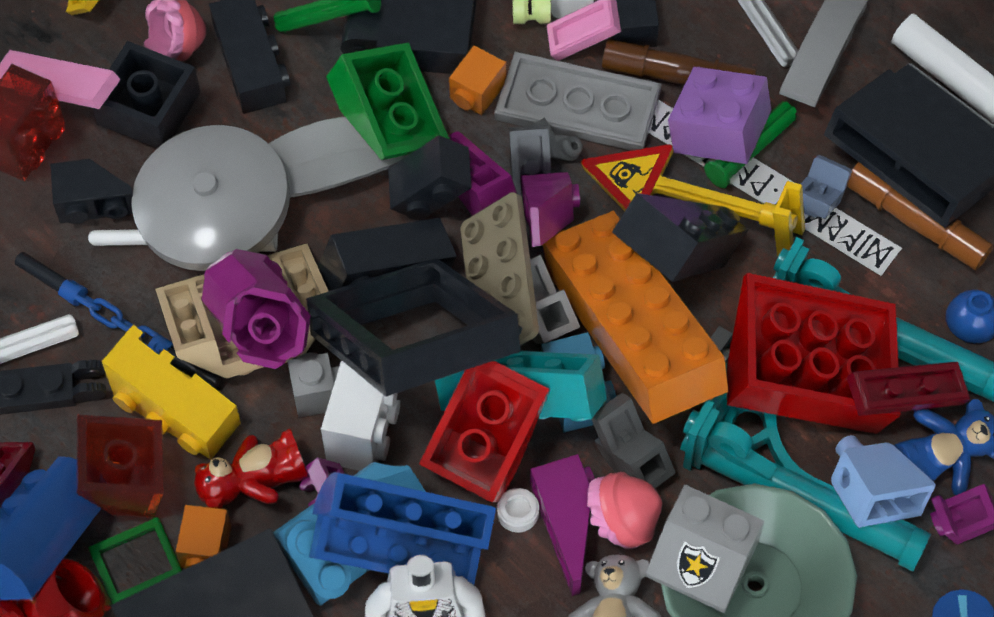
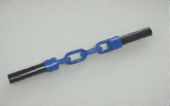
M25 252L19 253L16 257V266L56 290L58 295L74 306L83 304L88 307L91 316L105 326L112 329L119 327L127 332L133 325L123 318L122 311L105 299H92L87 295L88 289L83 285L78 284L74 280L66 279ZM101 305L117 315L111 317V322L96 312L102 309ZM147 326L137 327L143 332L141 338L145 337V332L153 337L147 345L158 355L165 349L174 356L170 364L191 377L196 373L215 389L220 386L222 382L221 376L177 358L173 343Z

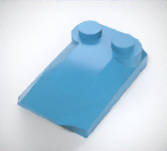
M372 462L354 475L426 492L408 465L391 466ZM314 503L274 531L273 534L297 576L315 603L321 606L329 599H335L343 595L352 582L369 570L309 558L318 516L312 514Z

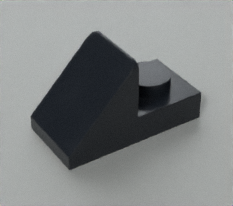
M548 125L509 128L510 172L516 193L521 195L522 201V176L551 173Z

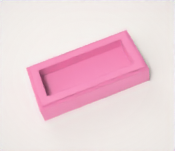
M598 0L547 24L550 55L555 60L560 61L620 33L621 27L617 1Z

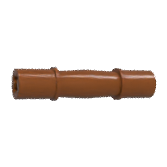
M860 162L852 169L846 187L874 204L879 211L885 209L912 230L937 243L939 250L946 251L975 271L983 265L990 255L994 245L964 226L959 219L944 228Z

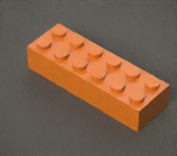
M613 210L561 231L543 244L546 266L552 281L559 291L565 290L573 311L649 420L654 424L728 392L725 358L661 272L612 233L620 220Z

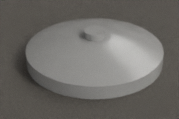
M202 126L172 137L149 156L135 180L132 212L135 224L142 238L156 255L168 263L181 268L206 271L211 264L234 249L258 253L265 248L278 233L285 220L289 207L290 187L279 156L261 137L234 126Z

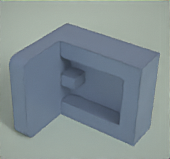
M816 156L808 176L800 183L803 189L804 213L812 217L826 219L840 204L852 170L824 156Z

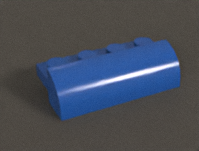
M58 456L47 471L38 469L25 475L22 483L13 494L2 503L0 508V600L32 599L111 497L106 483L93 468L77 459Z
M334 472L322 484L312 514L318 516L309 558L389 574L390 568L408 565L409 560L414 556L425 555L433 563H451L456 576L464 577L474 585L481 549L488 550L496 507Z

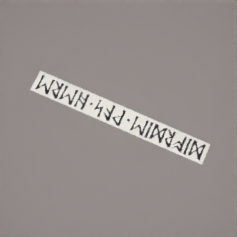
M658 100L649 134L666 144L672 145L668 118L673 108ZM685 155L703 167L709 161H716V159ZM752 158L730 178L732 185L763 204L768 202L775 205L786 182H793L755 158ZM837 208L826 219L812 217L804 213L805 230L880 276L902 249Z

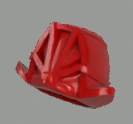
M62 559L32 599L16 600V606L25 617H103L105 611L108 612L112 605L101 581L88 568L70 559ZM56 575L62 577V579L56 578Z

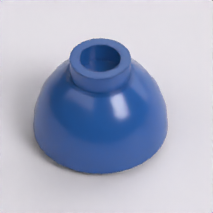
M967 290L954 297L946 310V323L950 331L959 339L969 343H983L994 338V297L982 290Z

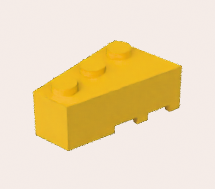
M132 325L102 360L114 395L113 401L128 413L136 411L144 416L146 423L156 432L165 434L167 431L178 438L177 442L190 454L197 455L201 453L212 460L241 424L237 405L196 373L191 378L171 365L170 362L174 359V356L165 349L158 355L142 342L141 336L143 332Z

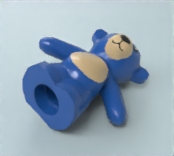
M973 399L967 403L965 415L955 425L929 409L914 410L913 416L916 421L933 430L935 434L921 438H912L894 444V446L932 481H935L942 472L952 466L951 489L953 494L958 495L967 491L971 456L988 455L994 459V416L989 411L984 410L982 402L978 399Z

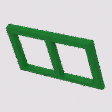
M154 517L152 520L88 547L112 604L182 571L158 517ZM155 530L172 570L117 594L100 554Z

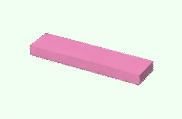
M10 50L0 62V88L96 109L101 108L120 81L119 77L112 70Z

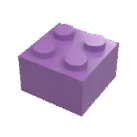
M693 67L668 118L674 153L747 164L771 112L767 77Z

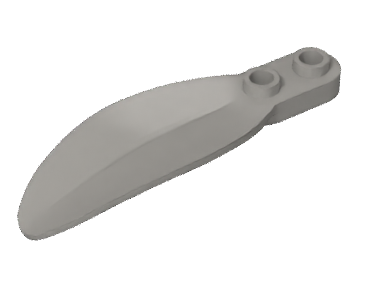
M346 117L326 119L303 126L269 143L284 166L290 187V197L312 194L347 184L389 169L408 156L381 160Z

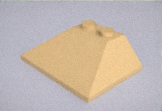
M308 244L267 255L271 261L277 262L281 267L282 276L288 282L287 286L292 290L307 312L306 298L328 292ZM205 274L155 289L177 358L224 378L247 375L263 367L243 362L237 354L239 349L232 341L228 343L222 335L223 328L202 302ZM310 325L307 346L304 349V351L296 357L305 354L315 340V338L311 336Z

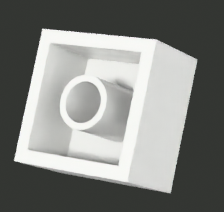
M342 360L321 427L326 460L340 463L341 467L361 471L372 462L386 460L390 445V437L386 436L389 423L396 424L400 410V400H396L397 393L385 397Z

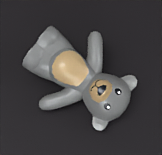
M609 555L602 558L599 562H588L585 570L588 576L594 579L599 596L577 608L568 617H661L659 612L634 596L642 578L646 575L650 563L644 559L635 561L627 555Z

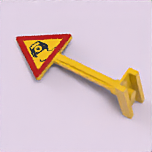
M671 144L586 158L581 161L582 168L624 211L636 193L652 196L655 193H659L680 200L724 206L733 210L738 216L759 221V225L774 229L777 256H779L783 248L790 250L794 243L793 233L803 235L805 231L803 189L801 184L787 181L775 205L768 202L760 204L666 178L662 175L673 154V146Z

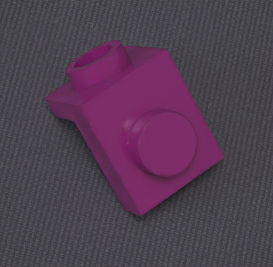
M985 484L947 500L943 499L940 495L931 498L936 511L931 512L930 515L940 536L946 535L956 545L994 529V501L989 488Z

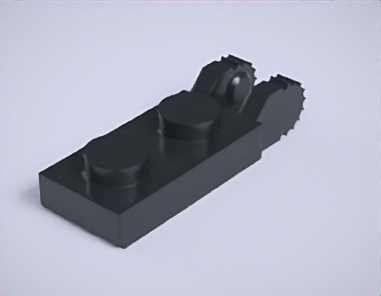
M90 359L88 361H77L73 365L72 363L0 371V415L76 406V403L101 400L106 396V386L104 384L91 382L79 383L75 386V380L103 376L105 369L102 361Z

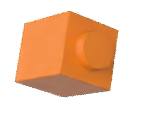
M473 46L449 77L450 99L460 108L472 110L482 116L504 86L506 62Z
M185 505L175 551L181 568L187 569L227 549L232 527L227 510Z

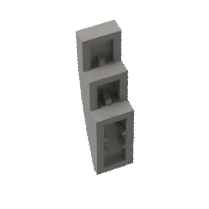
M868 0L824 1L788 71L779 94L812 107L817 105L837 70L840 58L852 38L854 28L866 9Z

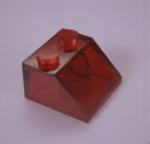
M78 415L77 494L112 515L155 517L163 497L162 420Z

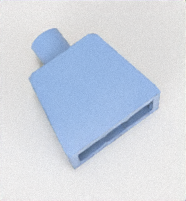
M853 435L843 438L837 444L835 450L840 459L831 477V483L858 527L922 515L936 484L893 444L885 442L863 446Z

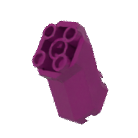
M234 249L224 254L206 269L202 302L223 328L222 335L228 343L232 341L239 349L237 354L243 362L277 369L286 360L293 356L296 357L306 348L311 316L287 286L288 282L282 276V269L277 262L271 261L264 254Z

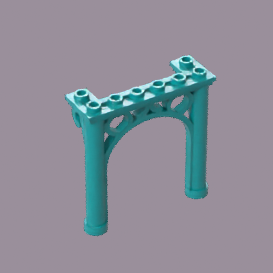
M797 237L790 250L785 248L781 250L773 268L776 271L773 278L850 294L838 286L841 281V275L836 268L819 259H807L809 248L803 246L804 240ZM896 317L898 358L915 366L958 362L967 390L994 402V361ZM727 392L705 401L700 412L692 411L683 430L686 436L680 450L685 452L683 468L690 471L692 466L700 469L703 465L743 485L759 484L791 490L823 509L842 533L899 560L898 565L912 572L915 570L931 533L902 519L858 527L835 488L806 473L788 455L778 433L775 414L728 406ZM743 412H753L760 416L764 430L751 437L742 428L734 425L735 419ZM767 444L776 463L764 458L754 450Z

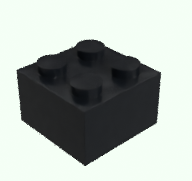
M127 41L109 68L119 77V83L100 109H92L97 125L158 148L174 137L201 93L196 69L194 66Z

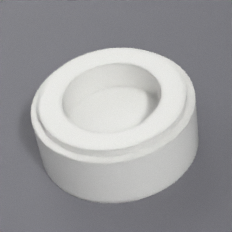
M522 488L506 491L497 504V516L500 524L512 532H524L531 529L539 517V503L535 495Z

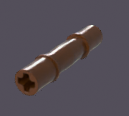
M611 39L607 40L602 61V69L636 75L641 79L645 75L685 85L693 67L750 75L757 74V69L720 62V59L711 62L685 54L652 50L650 45L641 46Z

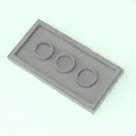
M515 52L495 110V120L519 126H531L545 117L555 134L575 136L582 140L631 151L644 149L660 96L661 83Z

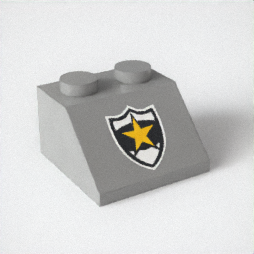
M684 485L665 523L645 577L725 613L760 541L764 520Z

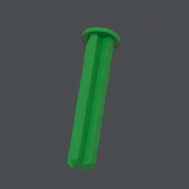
M319 0L276 12L273 19L275 28L279 32H287L366 10L372 13L379 12L381 0Z
M783 101L770 112L749 161L796 120L797 110L794 106H791L787 101ZM723 160L709 161L705 164L704 171L714 185L719 188H726L730 184V178L746 164Z

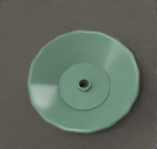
M748 484L719 489L709 495L764 520L760 541L725 613L661 584L666 609L671 617H849L853 609L857 573L847 539L823 509L791 490L759 484ZM755 581L761 584L762 589L753 591L747 584Z

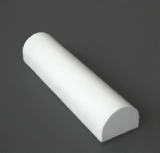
M912 13L896 30L892 38V44L994 124V76Z

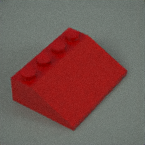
M751 273L744 275L727 363L728 406L874 434L879 433L901 416V412L858 416L847 377L855 371L899 367L896 304Z

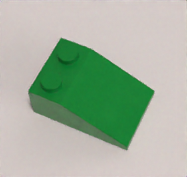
M409 42L342 54L326 76L339 110L381 160L410 155L438 135L449 139Z

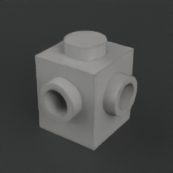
M305 353L296 359L287 360L298 418L326 413L339 366L331 368L328 353Z

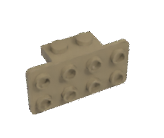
M511 192L465 220L461 225V238L466 279L518 314V325L522 327V333L519 335L521 346L537 336L539 325L523 201L521 195Z

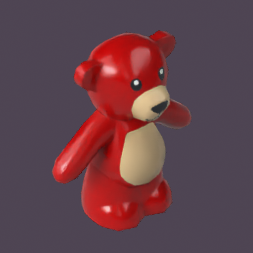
M290 428L283 431L279 440L274 441L270 445H258L257 437L249 435L241 443L232 464L228 463L224 458L216 457L210 463H202L195 466L196 476L194 484L199 499L208 508L221 509L224 505L231 503L240 492L260 502L274 504L278 501L279 495L272 488L280 487L284 483L304 480L308 478V474Z

